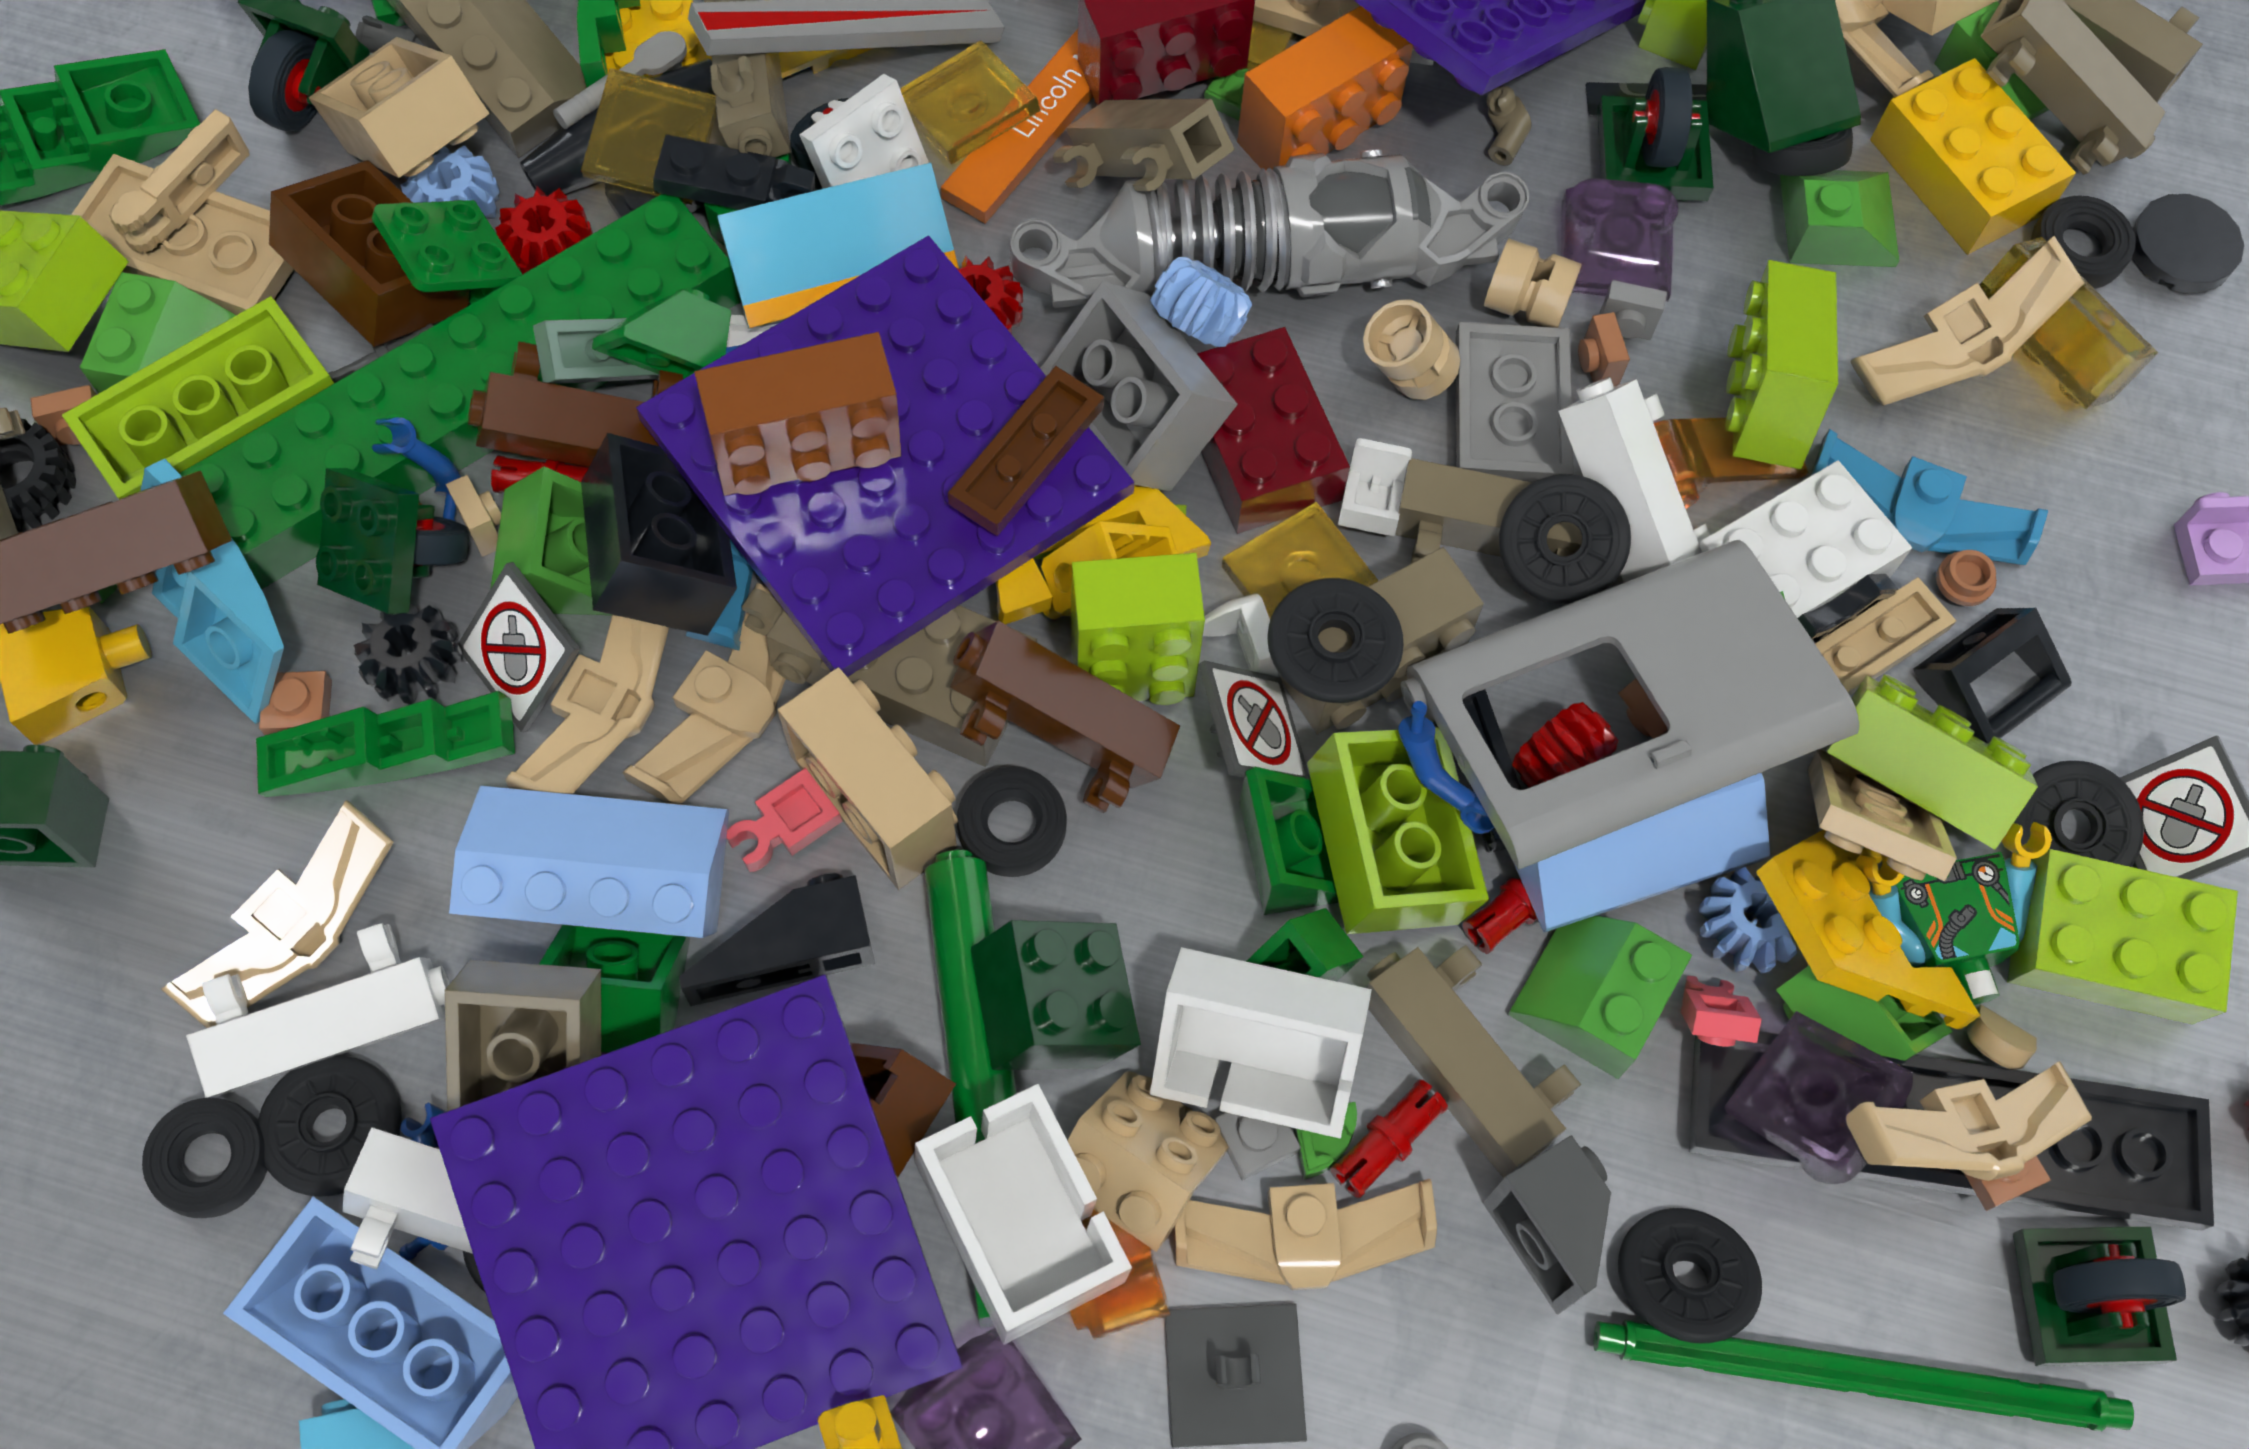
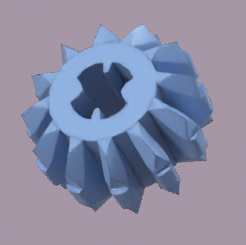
M465 145L454 153H451L445 146L442 147L438 154L433 155L434 161L428 168L417 175L405 176L407 181L401 185L402 192L413 203L475 200L486 219L496 218L495 202L500 199V190L496 178L492 177L493 174L489 163L484 160L483 156H473L472 152Z
M1177 257L1176 260L1171 262L1166 271L1163 270L1155 284L1156 289L1150 299L1159 316L1172 323V327L1179 328L1188 337L1192 336L1204 344H1211L1215 347H1226L1233 337L1241 331L1248 319L1247 314L1252 306V302L1249 296L1244 293L1243 288L1230 281L1229 277L1223 276L1214 268L1205 266L1199 260L1193 261L1188 257Z
M1744 866L1736 869L1731 875L1730 880L1725 877H1719L1710 887L1712 897H1706L1699 906V913L1708 919L1700 928L1699 937L1718 940L1719 943L1712 952L1713 958H1722L1727 953L1734 955L1735 972L1744 971L1753 962L1762 974L1770 972L1775 967L1776 960L1781 963H1787L1797 954L1796 942L1758 875L1754 878ZM1745 912L1750 914L1748 920L1744 915ZM1758 920L1762 926L1761 928L1756 926Z

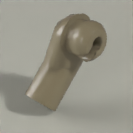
M1499 86L1493 89L1486 99L1489 117L1498 132L1488 153L1495 163L1506 166L1510 165L1527 138L1532 124L1525 106L1520 98L1515 96L1514 90L1508 86Z

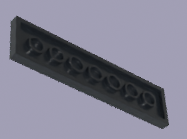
M1759 1031L1757 1043L1736 1040L1735 1045L1729 1047L1705 1043L1695 1035L1689 1152L1977 1196L1964 1172L1961 1170L1868 1164L1848 1128L1846 1116L1864 1102H1874L1876 1107L1924 1110L1920 1100L1934 1089L1981 1079L1986 1081L1995 1100H1998L2039 1075V1073L1914 1055L1904 1061L1817 1043L1813 1039ZM2070 1078L2090 1112L2092 1120L2037 1155L2051 1181L2009 1201L2201 1231L2213 1227L2209 1099Z

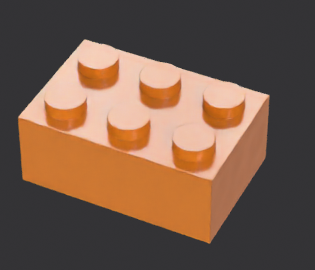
M1362 6L1355 8L1245 73L1237 143L1261 169L1264 168L1265 170L1269 167L1273 170L1275 166H1285L1290 156L1319 153L1326 155L1335 149L1343 150L1355 141L1359 134L1376 124L1384 125L1388 123L1399 112L1402 106L1401 101L1406 78L1409 73V64L1413 50L1412 44L1393 29L1377 24L1371 17V13Z

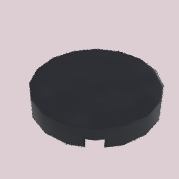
M2168 194L2151 201L2135 221L2133 227L2135 234L2134 261L2144 274L2158 283L2160 279H2163L2167 283L2174 284L2171 290L2182 293H2205L2221 286L2242 261L2244 241L2239 226L2227 211L2208 199L2191 194Z

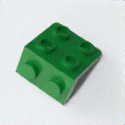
M475 200L378 204L374 208L372 214L373 223L411 284L419 291L436 292L470 289L469 302L472 304L523 275Z

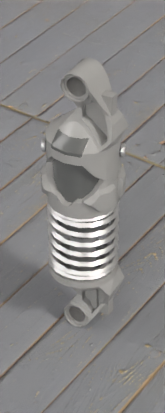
M1381 149L1361 151V158L1330 161L1324 153L1290 156L1285 166H1275L1273 170L1270 167L1267 170L1262 168L1257 174L1256 180H1251L1248 174L1241 170L1237 175L1235 188H1231L1230 180L1221 172L1216 178L1215 201L1213 204L1209 182L1203 175H1200L1195 182L1196 215H1192L1189 187L1184 179H1177L1174 186L1176 217H1171L1168 189L1165 182L1153 191H1135L1133 184L1138 181L1135 180L1124 183L1102 217L1078 240L1071 239L1044 220L1030 219L1023 221L1015 227L1011 235L1010 269L1013 277L1020 284L1035 291L1051 295L1053 308L1085 306L1102 281L1143 292L1152 297L1156 289L1155 284L1163 270L1166 271L1171 262L1176 260L1177 257H1188L1193 261L1203 260L1205 266L1215 270L1214 259L1216 258L1218 267L1223 271V276L1229 277L1230 281L1242 287L1244 293L1252 284L1263 293L1272 284L1279 291L1282 288L1285 291L1296 290L1301 297L1335 294L1340 285L1370 282L1371 288L1392 286V279L1411 278L1430 287L1451 277L1464 265L1496 262L1499 257L1497 244L1514 232L1529 203V190L1526 183L1519 176L1511 172H1498L1490 175L1466 199L1459 201L1425 178L1401 154L1383 156ZM1489 201L1503 203L1509 209V212L1495 210L1489 204ZM1034 247L1045 250L1048 256L1041 260H1030L1022 252Z

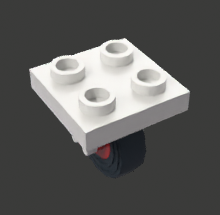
M885 74L878 77L851 98L833 100L808 112L796 123L790 135L791 149L796 162L801 168L815 172V177L819 178L823 189L929 163L897 80Z

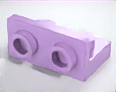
M2217 492L2198 498L2190 509L2174 524L2189 585L2249 583V496L2230 497L2228 493Z

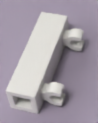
M1610 377L1576 390L1580 400L1559 410V414L1583 476L1597 481L1610 490L1619 500L1628 517L1631 530V546L1627 562L1620 573L1624 583L1702 553L1699 545L1703 539L1710 536L1706 522L1694 528L1691 525L1653 421L1665 415L1657 393L1644 398L1637 379L1613 386Z
M380 923L357 931L361 949L371 970L370 974L249 1014L244 988L238 974L233 976L227 974L202 982L206 1001L215 1017L217 1025L188 1034L186 1037L205 1097L224 1095L289 1073L303 1066L336 1055H342L445 1020L444 990L450 982L443 966L433 968L431 959L418 957L401 963L390 924L384 925V923Z
M371 1128L344 1188L343 1212L363 1219L351 1247L353 1254L350 1261L378 1269L393 1229L473 1254L440 1149Z

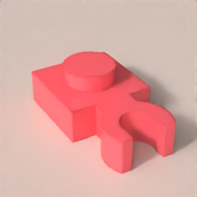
M805 767L756 800V807L762 817L757 821L742 820L733 824L727 830L726 839L732 848L747 839L758 841L756 849L742 859L748 871L754 872L762 869L769 863L773 855V849L781 843L793 856L843 821L839 811Z
M1688 975L1686 977L1681 1014L1691 1033L1697 1035V1038L1701 1041L1722 1047L1734 1046L1736 1040L1757 1043L1762 1018L1748 997L1733 995L1734 985L1731 982L1720 980L1719 987L1700 983L1696 976Z

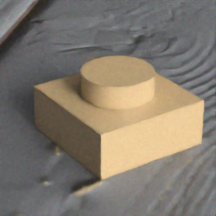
M468 475L445 484L481 556L484 557L495 552L498 539L495 526L500 524L501 513L489 490L478 495Z

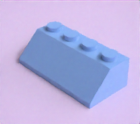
M1758 773L1520 870L1517 869L1543 933L1767 860L1770 857V844L1763 775Z
M480 786L455 849L449 914L697 938L707 937L717 933L729 809Z
M312 1197L223 1314L413 1448L468 1449L505 1416L518 1397L495 1321L388 1247L378 1269L351 1262L350 1258L353 1254L351 1247L359 1227L315 1197Z

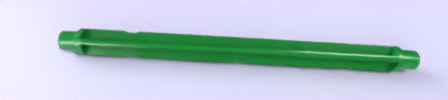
M1624 1320L1622 1324L1597 1321L1594 1329V1350L1619 1354L1620 1360L1625 1361L1634 1360L1681 1368H1698L1708 1372L1842 1392L1852 1391L1875 1397L2009 1417H2026L2036 1421L2089 1428L2090 1430L2101 1432L2106 1427L2130 1430L2134 1421V1408L2130 1400L2107 1397L2105 1392L2100 1390H2084L2044 1383H2027L2017 1379L1735 1337L1714 1343H1690L1665 1335L1651 1325L1634 1323V1321Z

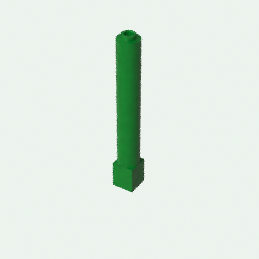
M951 850L936 856V862L925 869V880L949 1077L951 1081L956 1083L951 1091L955 1123L971 1116L977 1127L976 1144L985 1140L981 1131L983 1110L1017 1094L1014 1070H992L971 952L973 945L995 931L986 862L982 859L974 858L970 851ZM975 1287L980 1328L995 1327Z

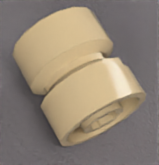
M1508 238L1483 306L1510 316L1515 315L1521 310L1526 312L1527 321L1542 327L1558 328L1582 263L1556 254H1552L1545 260L1541 259L1538 248Z
M1396 300L1388 303L1373 314L1365 327L1363 343L1366 354L1401 394L1411 399L1426 400L1441 394L1452 384L1457 376L1461 361L1459 350L1422 304L1413 300Z

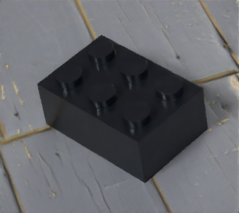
M607 433L581 481L593 610L708 636L737 589L730 538L660 446Z

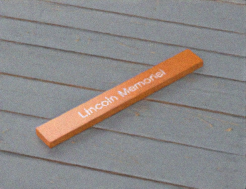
M1078 29L941 186V198L986 224L1066 130V127L1072 123L1093 98L1078 63Z

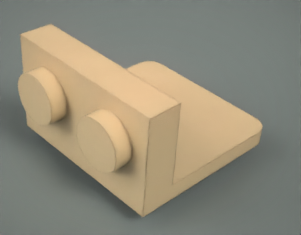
M1128 1071L1079 1118L1067 1141L1097 1198L1094 1210L1099 1213L1104 1211L1107 1219L1157 1252L1168 1238L1194 1191L1226 1154L1229 1147L1220 1134L1219 1125L1213 1118L1202 1112L1193 1111L1181 1102L1150 1095L1152 1078Z

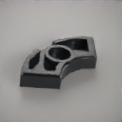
M1868 574L1832 601L1813 611L1802 614L1798 620L1811 639H1814L1817 643L1844 624L1856 619L1858 615L1881 600L1895 595V591L1898 588L1887 574Z

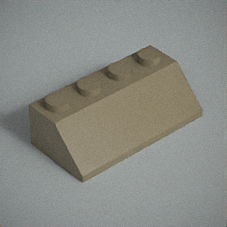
M387 0L425 47L453 57L490 113L485 119L518 159L562 128L554 117L553 110L587 88L579 63L526 0Z

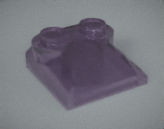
M1587 179L1574 187L1566 189L1561 210V256L1582 263L1572 293L1606 296L1612 280L1666 291V302L1669 301L1672 282L1673 224L1678 215L1679 207L1675 196L1668 189L1657 184L1607 179Z
M1796 1011L1727 1102L1725 1110L1726 1113L1798 1158L1804 1172L1814 1180L1825 1184H1843L1855 1178L1867 1163L1848 1128L1846 1116L1864 1102H1874L1876 1107L1903 1109L1913 1087V1072Z
M996 1328L970 1339L957 1349L963 1364L962 1369L907 1389L903 1397L890 1411L892 1417L915 1449H1071L1082 1440L1013 1341L1003 1345Z

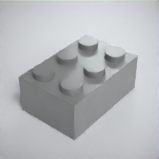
M1102 281L1040 369L1047 376L1057 366L1103 395V410L1090 424L1089 428L1134 480V485L1171 492L1237 406V403L1178 330L1172 327V323L1159 316L1148 294Z

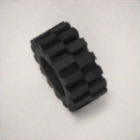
M21 419L26 434L0 441V474L15 463L23 461L33 462L30 473L23 481L13 487L3 489L18 532H22L23 521H26L34 529L42 525L39 516L46 513L51 520L57 517L60 513L54 507L55 503L60 502L67 506L72 497L65 488L76 487V478L71 474V472L75 471V468L67 457L68 455L41 425L34 422L31 426L26 419Z

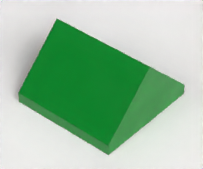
M1256 766L1247 770L1239 804L1263 914L1268 915L1339 903L1311 780Z

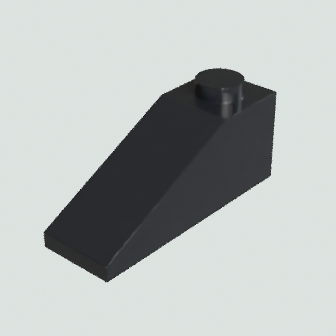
M831 873L812 878L807 882V886L790 891L680 975L681 990L690 1007L809 980L824 974L830 975L874 965L875 960L856 875L844 878L841 874Z

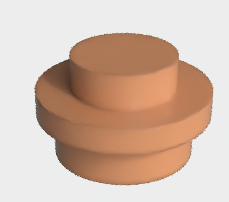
M1976 550L1958 551L1948 555L1941 562L1936 572V582L1941 593L1953 603L1962 606H1976L1985 602L1994 592L1997 582L1996 568L1992 560L1982 552Z

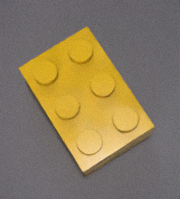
M1975 58L1891 99L1870 138L1874 146L1967 255L2040 218L2049 206L2059 200L2076 174Z

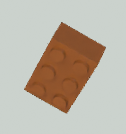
M879 332L694 371L724 496L736 493L753 495L765 491L771 485L798 479L801 481H816L826 477L830 472L856 466L874 468L883 465L889 459L901 457L897 394Z

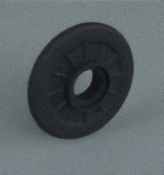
M1573 474L1548 476L1524 488L1508 506L1499 532L1501 558L1513 581L1531 596L1555 604H1570L1606 590L1622 572L1631 546L1629 520L1616 496L1597 481ZM1570 522L1580 529L1582 544L1575 554L1559 556L1549 549L1547 535L1555 524Z
M1318 579L1295 588L1278 604L1268 626V649L1278 673L1298 692L1322 702L1349 703L1375 694L1394 676L1403 655L1404 640L1402 627L1393 608L1373 589L1348 579ZM1327 628H1341L1351 636L1353 645L1345 652H1330L1320 644L1318 635Z
M2077 760L2053 763L2032 774L2038 788L2014 822L2023 828L2022 846L2030 839L2031 824L2037 822L2046 826L2051 833L2052 841L2049 849L2129 867L2133 866L2143 843L2144 821L2135 795L2120 777L2097 764ZM2071 809L2083 812L2088 817L2091 825L2089 837L2082 843L2070 841L2062 831L2061 821L2063 816Z
M340 1055L287 1073L278 1081L266 1097L258 1117V1124L261 1128L265 1145L264 1165L268 1172L284 1187L303 1195L323 1197L344 1193V1188L371 1128L400 1136L402 1112L399 1097L393 1084L374 1065L358 1058ZM329 1109L343 1110L346 1115V1125L340 1136L328 1142L316 1141L313 1135V1125L316 1118Z
M1686 1208L1663 1209L1640 1219L1631 1227L1622 1241L1618 1255V1274L1622 1289L1634 1310L1648 1324L1661 1333L1690 1343L1719 1342L1742 1331L1758 1311L1762 1296V1276L1758 1262L1744 1239L1733 1228L1718 1218L1701 1211ZM1679 1261H1688L1696 1264L1705 1273L1707 1285L1702 1288H1691L1680 1283L1675 1277L1673 1264Z

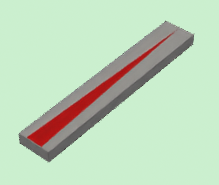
M758 0L691 3L688 20L708 56L1000 42L1005 28L988 0Z

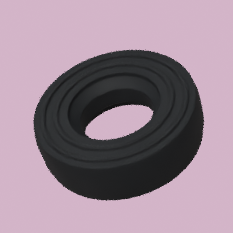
M1852 128L1845 129L1771 153L1753 146L1754 163L1765 171L1779 175L1810 176L1828 173L1843 167L1849 162L1853 148Z
M2082 195L2065 197L2049 206L2035 224L2030 240L2031 252L2034 255L2055 235L2085 282L2079 288L2080 290L2097 289L2111 283L2129 264L2135 250V234L2124 214L2104 200ZM2070 228H2078L2091 233L2101 243V254L2095 257H2086L2074 252L2064 242V231Z
M1002 767L983 774L968 787L957 811V829L963 849L970 851L974 858L984 860L987 871L999 876L1020 877L1040 870L1056 856L1066 835L1067 814L1060 793L1047 778L1027 768ZM1017 801L1027 805L1033 811L1036 825L1033 832L1027 838L1019 842H1005L992 834L988 826V818L993 809L1001 803Z
M199 1098L172 1109L153 1128L143 1151V1175L152 1195L166 1208L191 1218L218 1217L242 1206L255 1194L267 1173L264 1165V1138L258 1124V1119L239 1104L219 1098ZM215 1133L223 1135L231 1148V1157L227 1168L221 1175L211 1181L202 1183L190 1181L182 1167L183 1155L189 1144L205 1134Z

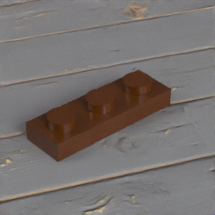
M1055 366L948 492V504L998 536L1100 414L1104 407V396Z

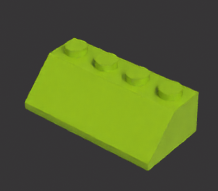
M270 296L62 414V417L117 498L120 499L141 491L144 469L166 459L178 473H181L333 385L334 382L281 308Z

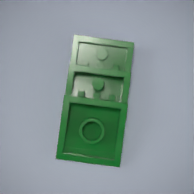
M166 49L54 65V82L1 89L0 206L40 198L93 182L113 154L137 163H143L181 145L189 133L196 126L200 125V122Z

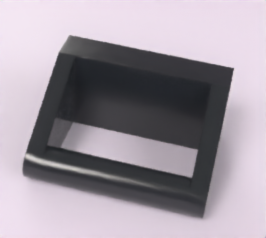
M1996 608L1913 668L1923 690L1934 702L1968 720L1971 723L1969 728L1975 732L1973 736L1989 744L1993 736L2001 739L2068 689L2072 684L2071 678L2037 608ZM2012 652H2015L2040 680L1987 718L1970 683Z

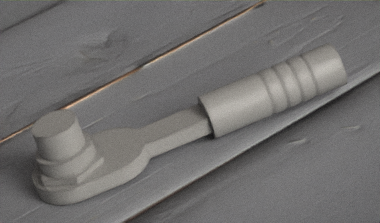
M664 31L652 36L636 48L633 61L613 74L605 75L554 109L553 114L557 122L564 129H568L619 95L623 88L644 74L657 75L683 67L682 61L687 53L684 38L672 31Z

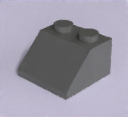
M1572 1135L1505 1176L1483 1202L1557 1315L1568 1309L1597 1286L1611 1191L1605 1184L1607 1173L1603 1164L1587 1146L1581 1148Z

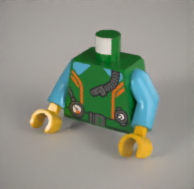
M2037 822L2031 824L2030 839L2023 846L2021 845L2023 828L2021 825L2013 823L2001 841L2004 847L2012 852L2011 858L2004 861L2002 852L1956 860L1945 881L1927 873L1923 880H1916L1905 876L1886 864L1888 857L1880 854L1882 866L1879 871L1874 857L1862 854L1855 861V866L1871 882L1869 895L1879 912L1898 929L1902 938V945L1900 947L1911 966L1914 968L1952 967L1974 1005L1991 1001L2000 996L1990 967L1999 965L2019 950L2020 942L2024 938L2037 865L2031 859L2039 858L2046 854L2052 841L2048 828Z

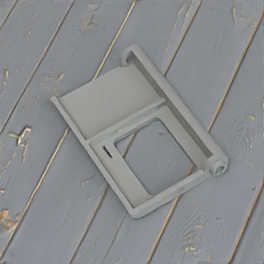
M1741 540L1728 542L1409 665L1406 670L1407 680L1401 682V692L1410 712L1414 702L1422 701L1426 704L1427 713L1425 717L1432 722H1436L1460 769L1468 779L1518 870L1858 734L1859 731L1858 714L1849 693L1752 550ZM1603 643L1615 645L1664 721L1668 732L1531 788L1516 790L1511 787L1465 708L1463 699L1471 694Z

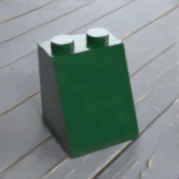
M1707 0L1706 101L1709 125L1768 153L1861 125V112L1835 0Z

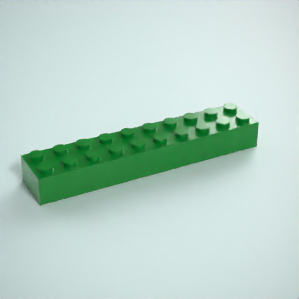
M661 194L179 474L183 477L201 470L231 538L239 547L262 590L316 557L321 541L322 512L320 498L325 488L326 468H348L416 492L419 495L435 486L433 477L425 469L401 453L383 455L373 451V444H391L393 440L391 430L384 425L375 424L376 420L395 417L409 420L416 431V438L447 456L457 467L458 471L494 451V449L476 446L478 426L468 425V414L473 389L484 391L490 372L511 376L514 352H517L518 341L536 345L533 325L545 320L628 318L649 304L673 295L680 289H693L704 292L710 297L711 302L731 309L741 303L729 259L679 197ZM540 368L537 381L543 382ZM609 381L561 383L556 385L592 392Z

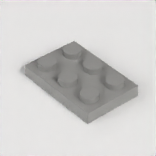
M1459 322L1455 334L1456 346L1461 360L1456 376V467L1532 483L1552 475H1574L1573 448L1559 414V410L1572 404L1570 328Z

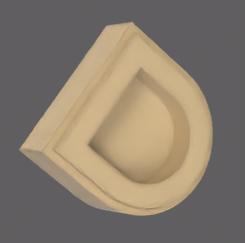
M1980 1004L1977 1010L1981 1016L1968 1024L1967 1033L1969 1040L1982 1054L1997 1064L2013 1070L2023 1069L2037 1051V1038Z

